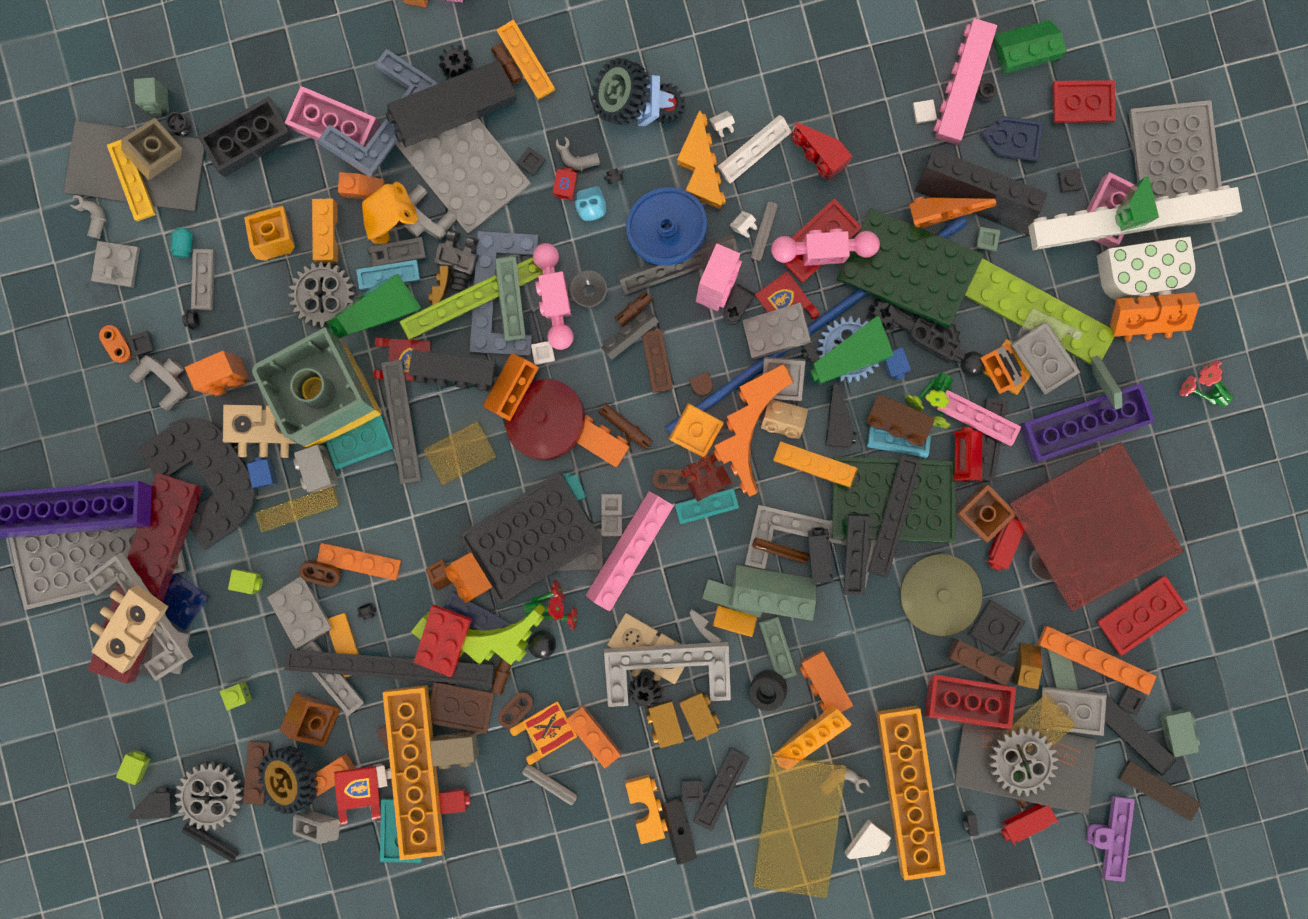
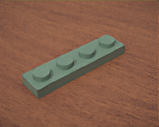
M516 257L494 259L504 341L526 339Z

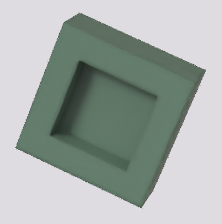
M980 227L975 248L997 251L1000 230Z

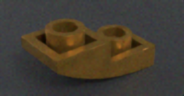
M440 266V272H437L436 275L437 284H440V286H432V292H429V304L434 305L445 300L451 276V269L448 266Z

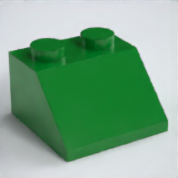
M1149 176L1144 177L1131 186L1118 207L1115 220L1117 226H1120L1121 231L1146 226L1159 218Z

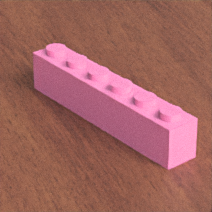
M976 18L973 19L971 24L966 25L963 33L966 39L964 43L960 44L957 55H960L958 62L954 63L951 74H954L952 81L948 82L945 93H948L947 100L942 101L939 112H942L940 120L937 119L933 131H936V139L955 145L961 142L997 25Z
M650 491L647 493L585 596L597 605L611 611L674 505Z

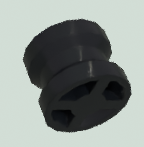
M451 272L452 281L448 285V289L458 292L467 289L471 276Z

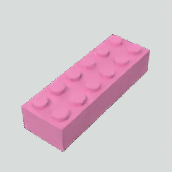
M716 243L699 283L697 303L715 311H718L720 307L724 308L742 263L739 260L740 253Z

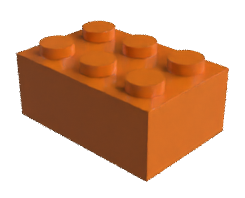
M226 351L218 352L185 367L194 390L215 395V397L225 394L227 392L226 389L231 387L235 389L245 385V381L250 379L241 357Z

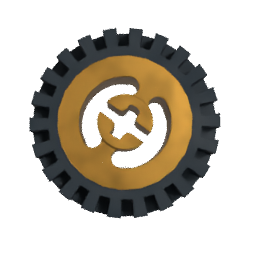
M292 746L283 747L266 754L262 759L263 762L259 765L262 770L258 771V775L262 776L261 779H258V782L264 785V787L260 788L261 793L266 791L264 799H270L269 806H275L274 810L277 812L281 811V814H291L311 805V801L315 799L314 794H317L318 790L314 788L318 785V781L313 780L317 774L316 772H311V769L314 768L313 763L308 765L307 762L310 758L308 756L303 757L304 752L302 750L298 751V748H292Z

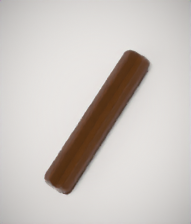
M757 537L754 538L752 547L804 564L807 563L809 554Z

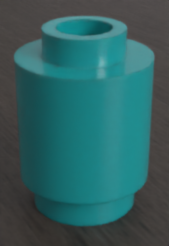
M177 227L176 231H172L170 248L172 256L189 258V253H192L193 233L189 232L188 228Z

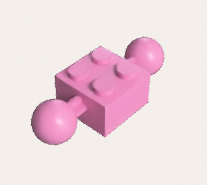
M832 229L830 233H822V230L809 231V234H806L802 242H795L788 236L778 237L772 244L771 252L777 261L783 263L793 260L796 255L803 254L804 266L845 263L849 258V251H855L861 257L875 255L879 250L880 241L877 235L870 231H863L855 239H848V231L842 232V229Z
M543 243L538 245L533 252L534 263L543 272V275L538 276L539 281L535 282L537 293L539 296H542L543 300L539 302L541 314L552 322V327L547 335L549 344L557 350H564L572 344L574 338L571 328L564 324L563 319L564 317L572 316L563 271L555 273L554 266L559 260L558 250L552 244Z

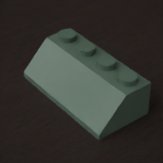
M736 565L729 605L736 608L813 621L816 605V583L813 584V578Z

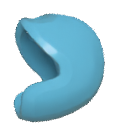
M598 186L577 192L575 206L581 219L592 221L605 215L606 201Z

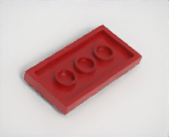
M834 198L800 229L792 239L795 242H802L806 234H809V231L822 230V233H830L832 229H842V232L848 231V239H851L862 227ZM803 254L796 255L793 260L783 263L801 283L805 282L822 266H804Z
M1162 575L1096 622L1117 653L1122 656L1189 609L1167 577Z

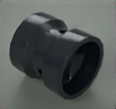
M172 112L167 116L166 126L175 135L187 136L191 132L192 124L183 114Z

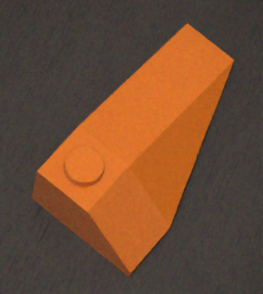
M919 197L909 204L915 227L921 229L997 206L996 199L970 198L925 199V197Z

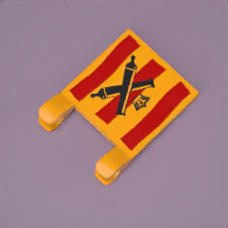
M558 701L510 728L513 736L526 729L535 744L537 751L526 757L529 765L578 737L567 723V717Z

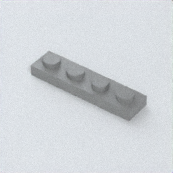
M315 641L300 649L323 652ZM312 672L348 716L365 703L363 698L342 674Z

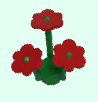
M557 580L552 582L551 592L532 598V602L525 604L526 616L541 604L546 609L542 613L544 619L567 621L568 625H571V630L576 629L577 608L574 607L571 613H568V616H564V604L561 601H564L565 597ZM554 596V599H550L549 607H545L543 602L540 603V601Z

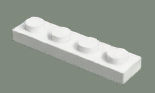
M782 116L776 117L718 166L727 182H733L792 133Z

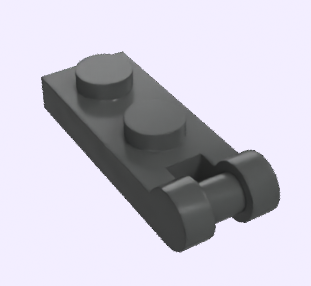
M422 237L367 248L368 255L371 256L370 267L427 258ZM383 252L384 259H379L378 254Z

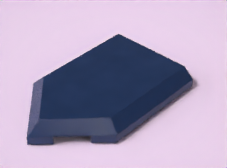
M1003 116L984 130L981 135L997 156L1038 162L1044 122Z

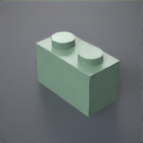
M154 77L134 79L135 104L150 114V116L158 117L162 116V113H169L168 89Z
M1180 709L1159 714L1166 748L1173 757L1199 752L1198 746L1200 741L1194 731L1195 718L1190 711Z

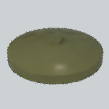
M934 554L921 558L907 570L900 586V603L905 616L916 628L931 635L948 636L964 630L975 620L982 604V587L977 574L965 561L951 555Z

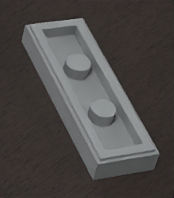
M193 249L192 310L213 311L215 250Z

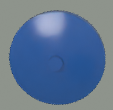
M675 187L658 188L644 194L632 206L626 222L627 237L633 250L642 259L656 265H674L692 257L703 245L708 230L707 217L701 202L686 190Z

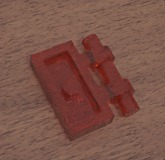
M715 454L706 455L699 462L691 463L686 466V469L681 471L684 478L692 476L694 481L688 483L697 502L732 483L723 465L718 468L715 467L714 462L718 460ZM705 468L708 473L702 476L699 470Z

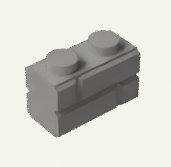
M313 810L297 813L293 816V834L318 844L335 841L339 838L340 821Z

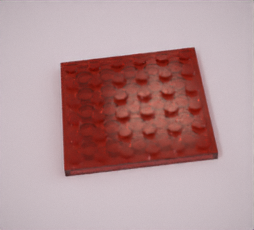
M1121 442L1009 503L1071 612L1184 552Z

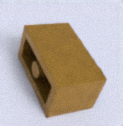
M699 691L679 701L696 741L719 731L717 725L720 722L716 713L711 714L709 706L712 704L707 694L703 695Z
M672 699L657 703L654 708L649 706V712H646L648 723H653L655 729L652 732L654 743H659L660 748L684 742Z

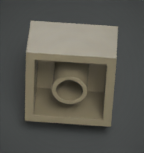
M153 118L121 139V150L148 181L179 161L182 156V147L156 118Z
M477 732L436 735L430 741L432 765L439 766V769L451 768L452 764H459V767L471 766L472 762H475L479 756Z

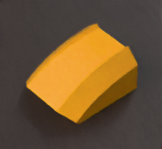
M284 206L273 207L244 217L250 251L256 259L267 261L274 257L290 254L294 250L293 236Z

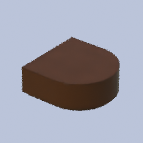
M708 372L689 380L693 391L697 395H707L712 389V381Z

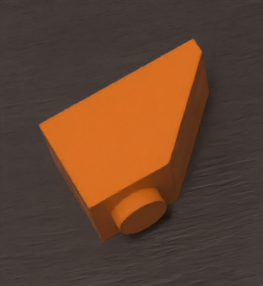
M339 172L338 193L343 198L366 199L384 185L383 179L370 178L367 175Z

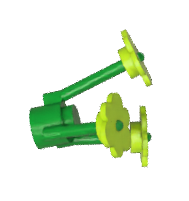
M939 373L937 378H932L918 396L907 395L904 399L909 403L910 407L922 412L924 407L921 405V399L934 386V390H931L926 395V399L931 402L932 406L946 408L950 400L946 397L945 392L947 390L951 391L952 388L950 386L953 383V378L948 374ZM940 411L939 416L934 417L933 426L947 429L950 427V424L946 423V419L943 418V412Z

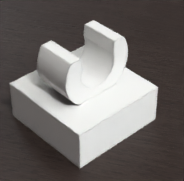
M728 111L709 119L711 126L721 137H724L722 131L725 127H728L731 133L734 132L731 124L735 123Z
M744 211L729 225L733 231L747 238L750 237L747 233L749 227L754 230L757 229V226L754 224L756 219L752 214Z
M381 763L373 765L376 766L378 787L387 786L386 779H391V769H385Z

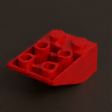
M795 123L791 139L797 147H802L805 151L806 159L810 163L814 162L818 167L817 172L822 178L826 177L829 181L848 166L853 156L841 141L801 123Z

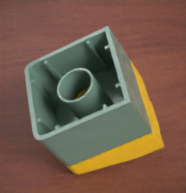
M326 327L253 366V376L283 436L306 448L320 445L382 414L373 396V392L346 343L338 339Z

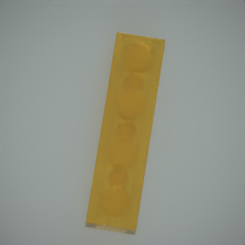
M332 486L255 513L260 531L266 532L338 507L340 504L335 489Z

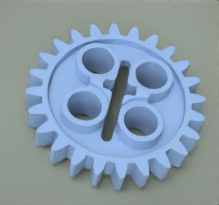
M852 316L849 317L848 322L843 317L840 319V324L837 321H833L834 328L828 325L826 329L829 333L822 332L821 335L825 339L818 340V343L822 345V347L816 349V351L822 352L819 358H822L838 346V344L834 343V340H838L840 343L844 341L841 337L843 331H848L852 335L866 325L868 321L860 324V318L853 322ZM877 363L844 375L839 380L842 382L847 377V382L851 383L852 377H854L855 381L859 382L860 375L866 379V372L873 374L874 371L871 367L878 368L879 365Z

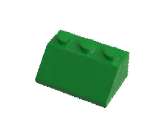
M1051 20L998 33L993 38L1002 74L1059 60L1067 52L1062 33Z

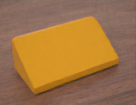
M718 605L712 625L752 637L757 616Z

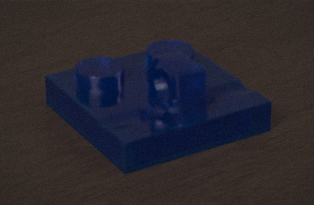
M176 573L171 578L163 601L168 606L165 611L166 617L181 629L187 630L210 596Z

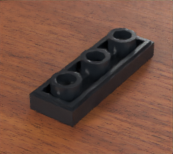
M675 798L662 803L661 806L676 863L681 865L697 858L682 799Z

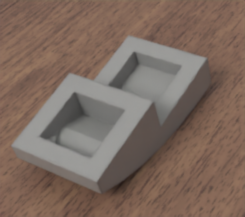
M602 494L601 536L621 537L622 494Z
M691 609L689 613L699 631L711 643L720 642L721 639L705 628L709 622L708 619Z

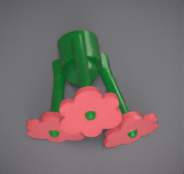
M1218 360L1204 366L1199 371V374L1202 375L1199 378L1201 384H1206V386L1214 384L1216 386L1211 391V397L1196 388L1195 382L1197 378L1193 376L1187 378L1179 392L1180 396H1188V394L1194 392L1208 400L1212 405L1217 403L1220 407L1228 405L1233 400V395L1221 381L1222 370L1219 366L1222 362Z

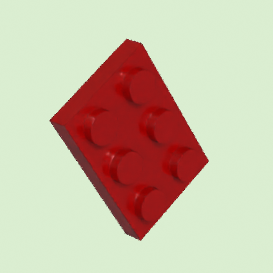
M1115 80L1054 81L1052 83L1053 123H1113L1116 121Z
M435 604L432 605L414 663L448 677H453L472 619Z

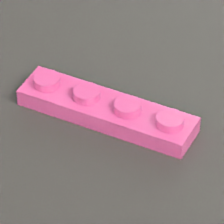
M949 390L945 392L946 397L950 401L946 408L938 407L937 410L1009 446L1013 445L1021 426Z

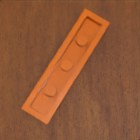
M321 543L317 558L318 562L333 565L337 568L391 580L398 579L402 560Z

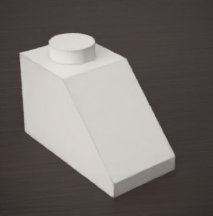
M868 819L844 853L849 859L879 855L881 851L887 850L891 843L889 841L891 837Z

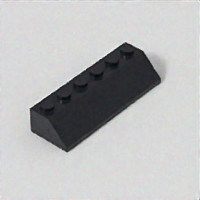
M933 149L929 154L915 192L931 198L996 199L997 206L971 214L1025 235L1029 234L1028 226L1034 222V219L1038 218L1048 194L937 149Z

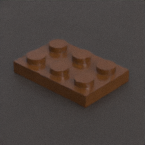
M435 681L430 699L432 724L487 734L495 693Z

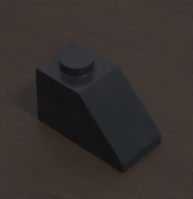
M169 786L156 787V790L149 793L132 811L129 819L171 818L177 814V805L175 804L177 803L175 797L176 789H169Z

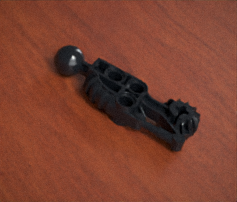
M879 298L874 299V305L868 306L871 312H868L866 317L874 319L879 316L885 331L887 327L892 331L898 326L909 333V339L913 344L947 363L953 360L960 363L961 370L968 376H979L985 370L981 357H983L981 353L976 351L965 353L959 350L961 346L958 340L960 331L956 330L955 324H951V327L948 328L936 322L927 321L924 317L915 313V318H912L901 312L898 306L891 303L886 311V317L882 318V312L888 307L889 302ZM915 330H921L924 333V338H917ZM933 340L941 342V349L933 346Z

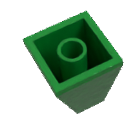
M396 274L374 285L329 319L327 323L332 333L340 339L397 320L418 311L421 307L400 276Z
M880 317L872 319L812 365L813 369L810 370L813 380L818 381L820 385L886 361L894 356Z

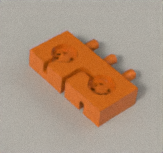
M1195 292L1158 295L1157 300H1155L1154 296L1137 297L1136 303L1133 297L1116 299L1110 327L1114 337L1124 336V340L1127 342L1132 340L1133 335L1144 334L1146 340H1151L1153 333H1164L1165 338H1171L1173 332L1192 330L1200 303Z

